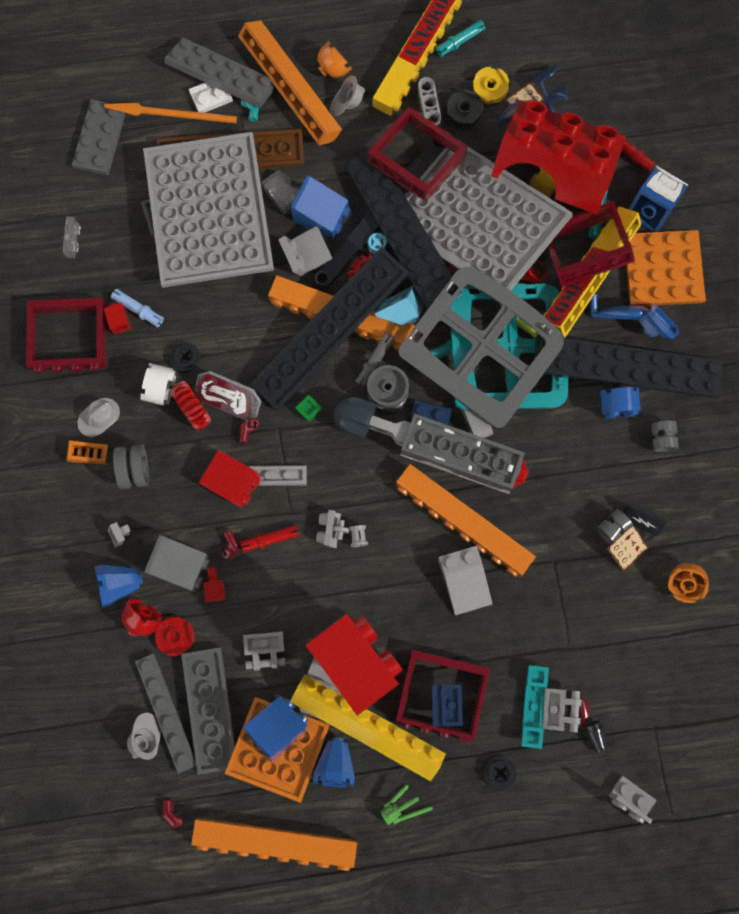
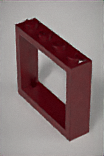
M408 107L368 150L367 162L424 202H427L466 158L468 147L462 141L452 137L448 131L442 130L433 121L426 119L418 111ZM408 122L455 153L428 184L381 153Z
M614 201L601 205L598 214L586 210L573 215L548 245L562 287L635 262L631 244ZM612 219L614 220L623 244L622 247L561 268L553 240Z
M104 299L27 301L26 366L32 372L39 373L50 370L54 373H61L63 370L81 372L82 369L96 371L106 368V315L103 309L106 308V302ZM97 311V358L35 360L36 314Z
M412 650L396 721L400 722L399 726L411 729V725L418 726V731L430 733L431 730L439 731L438 736L450 738V734L455 735L462 742L469 743L470 739L475 740L490 668ZM416 660L481 675L469 732L445 726H433L432 723L403 717Z

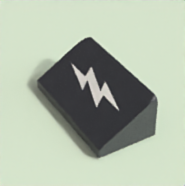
M631 504L625 512V515L634 526L655 536L660 534L667 523V520L634 504Z

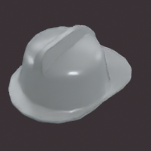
M348 76L343 82L340 90L331 102V115L338 116L345 109H353L360 104L365 89L357 84L355 76Z
M100 398L93 401L79 415L77 422L80 432L88 437L102 434L118 420L120 415L119 406L114 400L109 398Z
M151 713L140 714L134 722L132 733L127 740V747L132 754V758L149 760L153 759L157 754L161 728L157 718Z

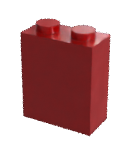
M218 450L199 483L242 508L250 501V494L253 489L259 486L262 475Z

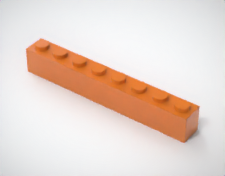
M262 21L245 23L238 37L318 145L334 142L342 131L341 127Z
M277 275L268 295L272 305L280 308L282 306L287 307L289 311L299 314V312L306 314V317L309 319H313L334 297ZM373 311L354 331L364 339H375L377 343L380 342L384 332L389 334L386 342L390 336H393L395 340L391 346H394V349L399 351L400 346L415 328V325L409 323L400 325L377 317L375 315L376 311Z
M411 464L397 480V490L404 496L410 495L414 498L412 501L421 508L422 506L426 507L431 516L436 519L439 517L445 521L443 524L452 531L456 529L460 532L459 536L462 539L475 543L481 553L487 552L492 556L491 560L498 565L502 563L508 568L506 571L512 576L516 577L518 575L521 577L536 558L534 554Z
M197 818L195 820L191 845H195L196 849L208 851L209 848H216L218 853H228L230 850L237 851L236 855L249 856V853L257 854V858L269 859V856L277 857V861L289 862V859H293L302 865H309V862H315L318 867L329 868L330 865H336L339 870L349 871L350 868H354L358 840Z

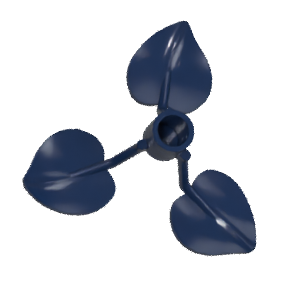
M557 64L541 71L532 79L533 85L540 82L545 96L540 102L544 103L548 110L554 112L557 111L551 104L552 102L568 99V88L566 85L552 90L549 94H547L544 86V80L550 78L556 72ZM520 100L510 104L500 113L497 119L498 126L500 122L514 115Z

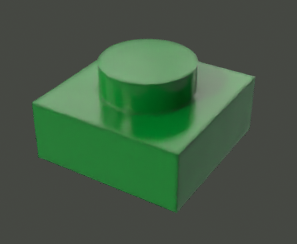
M308 395L295 409L310 422L322 410V407Z

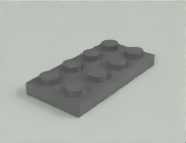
M90 100L72 162L73 168L109 175L126 113L104 107L105 104L111 103Z

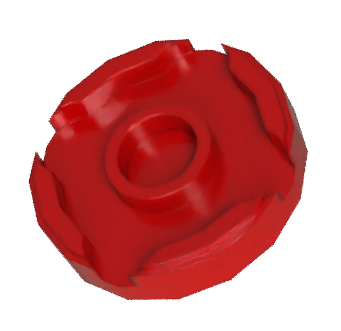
M170 617L163 620L155 632L156 645L161 652L169 656H180L187 653L194 643L192 625L187 620L179 617Z

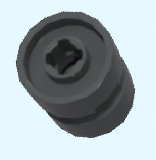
M658 421L651 424L652 435L655 436L652 440L653 451L669 452L679 449L678 438L675 437V434L678 433L676 421Z
M618 509L608 516V521L604 520L596 527L601 537L610 545L633 525L631 520Z

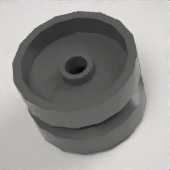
M385 365L380 366L371 373L367 382V394L369 401L375 404L376 409L384 412L396 411L407 401L409 382L404 371L396 366Z
M133 445L130 452L125 446L115 447L113 462L119 489H130L133 482L138 488L147 487L149 485V465L144 445Z

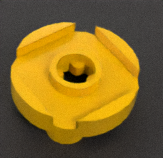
M485 67L475 75L473 91L480 96V100L486 105L501 101L508 93L509 79L501 69L497 68L496 70L491 69L492 67ZM488 82L494 83V88L487 87Z

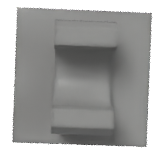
M117 522L109 525L107 530L115 548L123 545L124 537L130 535L129 533L131 532L128 525L119 528Z

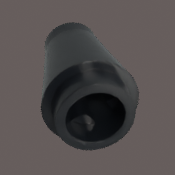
M600 721L586 724L584 732L596 753L606 751L604 725H601Z

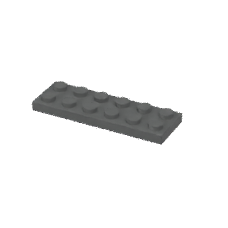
M182 38L165 57V64L260 108L276 88L269 77L185 38Z
M222 648L181 654L197 773L200 775L226 770L235 749V739Z

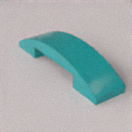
M528 666L521 747L542 749L545 688L548 685L549 668Z

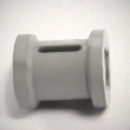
M366 525L349 527L352 536L351 547L368 545L364 532Z

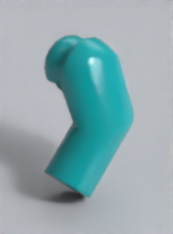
M241 99V105L250 110L249 121L257 122L259 107Z

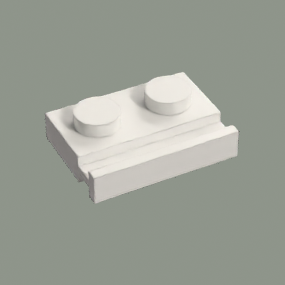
M206 82L189 89L198 112L201 113L208 112L233 101L230 93Z

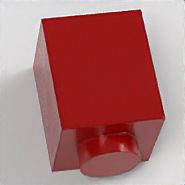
M111 303L108 307L103 308L109 328L113 334L132 329L126 309L122 303Z

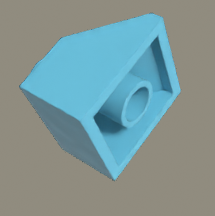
M412 286L384 300L375 315L400 325L412 324L419 319L418 317L422 313L424 304Z

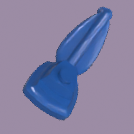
M595 293L590 300L589 313L593 318L639 320L644 327L643 331L649 337L661 335L663 338L674 339L679 334L677 325L656 304H653L649 309L639 305H627L598 310V294Z

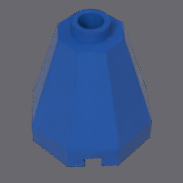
M109 565L95 566L102 607L110 606L140 589L139 584H143L141 572L137 573L134 568Z
M332 738V741H327L314 771L313 783L318 784V780H320L323 786L346 788V783H350V787H354L355 776L348 743L344 742V739Z

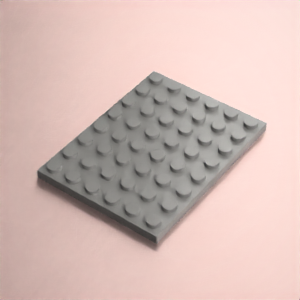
M253 132L143 148L162 288L274 270Z
M468 147L466 158L427 202H424L410 191L405 196L444 262L456 270L463 267H474L511 291L570 220L572 212L506 170L501 172L498 179L491 177L495 163ZM445 148L420 177V180L428 184L455 153Z

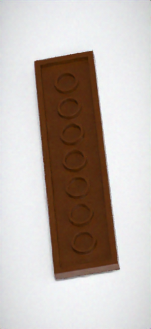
M302 129L253 132L258 169L304 166ZM235 134L157 139V146Z

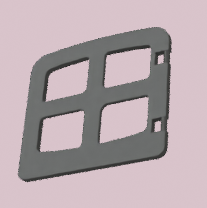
M463 267L453 275L400 346L399 355L496 428H502L507 424L561 351L564 338L560 330L512 291L474 267ZM454 284L458 289L452 296L448 293V290ZM466 285L477 288L502 305L501 310L483 331L477 329L450 308L453 301ZM514 316L522 319L545 340V346L531 365L523 363L497 342L498 336ZM439 321L446 323L472 344L471 350L454 371L448 368L424 346V340ZM419 331L423 336L416 343L412 338ZM484 356L492 357L519 378L518 383L502 402L488 396L467 382V378Z

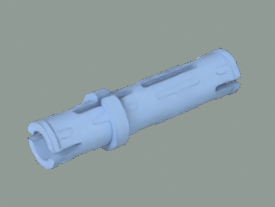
M115 289L116 293H112V300L122 303L124 307L139 315L140 319L147 320L155 325V327H159L162 324L164 318L153 312L149 306L140 304L119 289Z

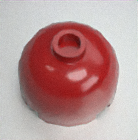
M137 599L128 600L122 611V623L130 635L147 636L158 628L162 621V615L150 604H148V608L141 605L143 601Z

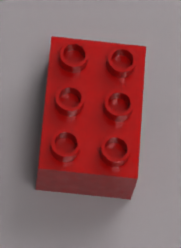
M520 100L502 139L491 177L498 179L505 168L516 163L536 165L545 170L553 179L556 188V200L598 214L612 180L626 137L619 135V132L611 126L601 125L597 127L585 123L577 114L564 113L562 115L548 110L547 106L540 101L530 100L525 102Z
M346 614L306 644V646L358 716L399 684L394 677L401 673L403 669L388 649L378 656L371 647V644L377 640V634L363 615L353 622L349 615Z

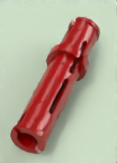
M625 139L622 151L632 159L634 164L637 163L649 173L656 163L650 160L643 150H639Z
M296 524L264 535L257 534V537L241 540V546L250 544L249 546L242 547L243 553L257 548L263 549L264 546L299 537L298 531L290 533L291 531L298 530Z

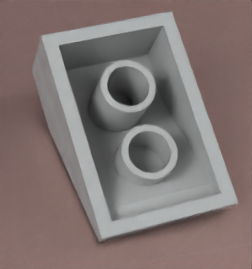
M477 546L438 558L455 615L492 605Z

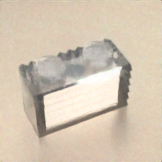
M277 170V172L262 181V187L285 216L292 211L291 206L299 189L292 187L290 184L291 179L286 173L282 174L280 170Z

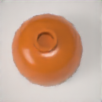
M327 41L318 53V62L320 64L318 69L325 77L329 75L332 78H341L348 74L352 67H346L345 64L348 62L335 47L330 48L329 45L331 43Z
M687 562L679 564L672 570L669 576L668 588L677 600L685 603H694L700 598L703 599L708 593L709 579L706 571L701 566Z

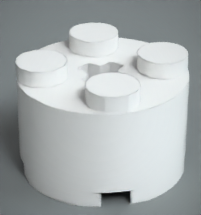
M150 363V368H147L143 380L142 389L146 390L145 394H141V400L164 406L169 404L171 400L170 386L174 387L176 381L175 371L172 368Z

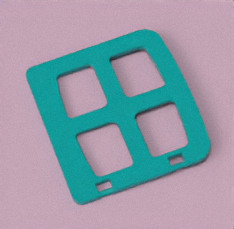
M517 283L511 290L521 299L543 300L546 311L549 310L553 300L559 295L558 290L550 284ZM466 285L461 291L462 296L456 298L450 308L471 324L472 300L493 298L480 290L479 294H469V289L477 288ZM526 289H535V294H526ZM514 316L504 328L503 337L497 339V342L519 359L522 353L535 352L536 339H523L518 336L517 318ZM451 328L454 371L469 353L472 344ZM506 368L507 392L485 393L500 402L506 399L519 381V378ZM473 370L467 378V382L477 388ZM552 376L550 392L529 393L518 409H546L561 406L568 396V378ZM455 398V404L459 409H470Z

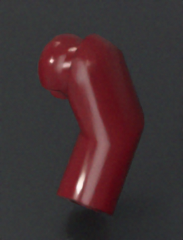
M250 418L240 425L239 443H248L249 433L259 426V421L256 418Z
M229 530L223 534L227 542L225 551L222 552V556L225 559H233L239 548L232 531Z
M580 697L582 702L581 706H579V718L581 719L578 726L583 728L591 711L587 699Z
M163 800V820L171 828L181 827L183 825V818L173 813V800Z

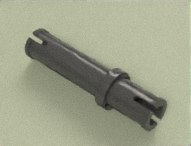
M384 332L379 344L368 362L364 363L363 370L355 380L360 384L361 380L365 378L361 384L364 387L367 386L369 376L377 368L388 348L395 340L393 336H390L386 342L389 336L386 332Z

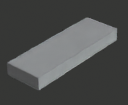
M249 466V468L262 475L259 486H307V466Z

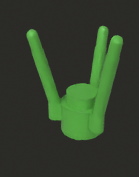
M405 785L389 802L384 804L385 808L381 810V814L386 823L390 825L391 823L397 824L400 821L426 813L433 808L430 806L400 816L402 815L401 811L419 801V798L416 797L400 807H397L396 804L392 806L408 789V785Z

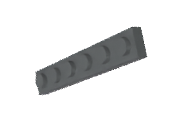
M155 654L135 661L178 774L195 767V756Z

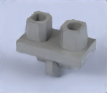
M329 510L328 513L319 515V524L326 525V532L317 533V542L330 548H336L337 540H342L343 533H349V529L344 528L345 521L340 520V513Z

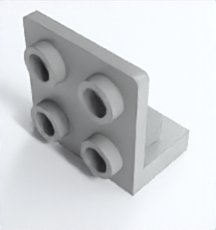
M314 227L292 240L286 236L278 239L292 271L299 276H303L332 260V256L318 227Z
M621 775L608 795L613 799L611 803L624 811L629 810L628 815L642 824L644 821L651 823L652 819L647 817V814L657 800Z

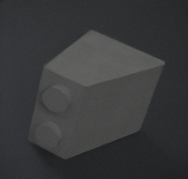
M159 535L144 572L155 578L195 592L201 586L203 580L201 578L202 572L207 570L210 560L206 553Z

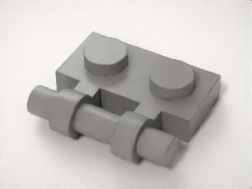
M283 632L243 635L245 655H253V661H246V669H254L255 671L266 667L277 669L278 666H286L285 658H277V652H285ZM270 653L271 659L260 660L259 654Z
M545 688L544 729L564 731L565 723H570V732H578V724H580L581 719L579 718V706H581L582 702L580 700V691H572V699H567V690ZM566 705H571V717H565Z

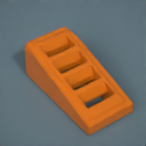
M69 441L67 462L106 464L108 445ZM74 448H78L77 456H73ZM82 448H86L85 457H81ZM90 449H94L93 458H89ZM98 449H102L101 459L97 458Z

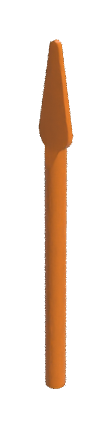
M139 103L104 105L107 109L134 116L149 114L237 123V116L145 107Z

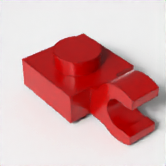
M207 568L209 582H204L205 602L226 600L224 581H218L217 568Z

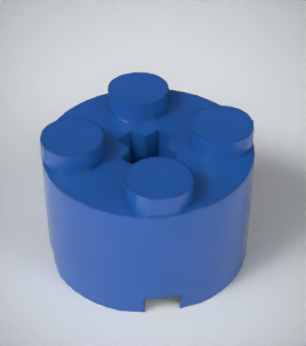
M633 387L614 388L606 393V390L600 391L602 415H605V419L616 418L620 414H624V417H634L641 411L638 387L635 389Z

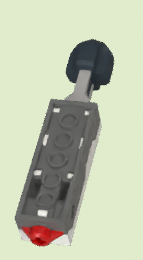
M351 397L344 399L335 409V423L341 431L361 439L366 436L369 429L391 436L397 445L403 446L401 449V456L507 494L514 487L524 483L529 470L523 459L525 452L414 414L411 423L402 421L395 424L375 417V404L360 398Z

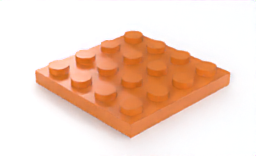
M698 230L635 233L630 241L635 262L626 264L630 305L697 304L706 301Z
M255 697L244 726L271 703ZM303 715L308 720L306 723L308 729L273 762L245 734L244 728H242L225 775L301 803L330 725Z

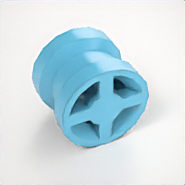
M374 233L369 237L368 249L371 254L374 255L381 247L386 250L387 241L385 236L380 233Z

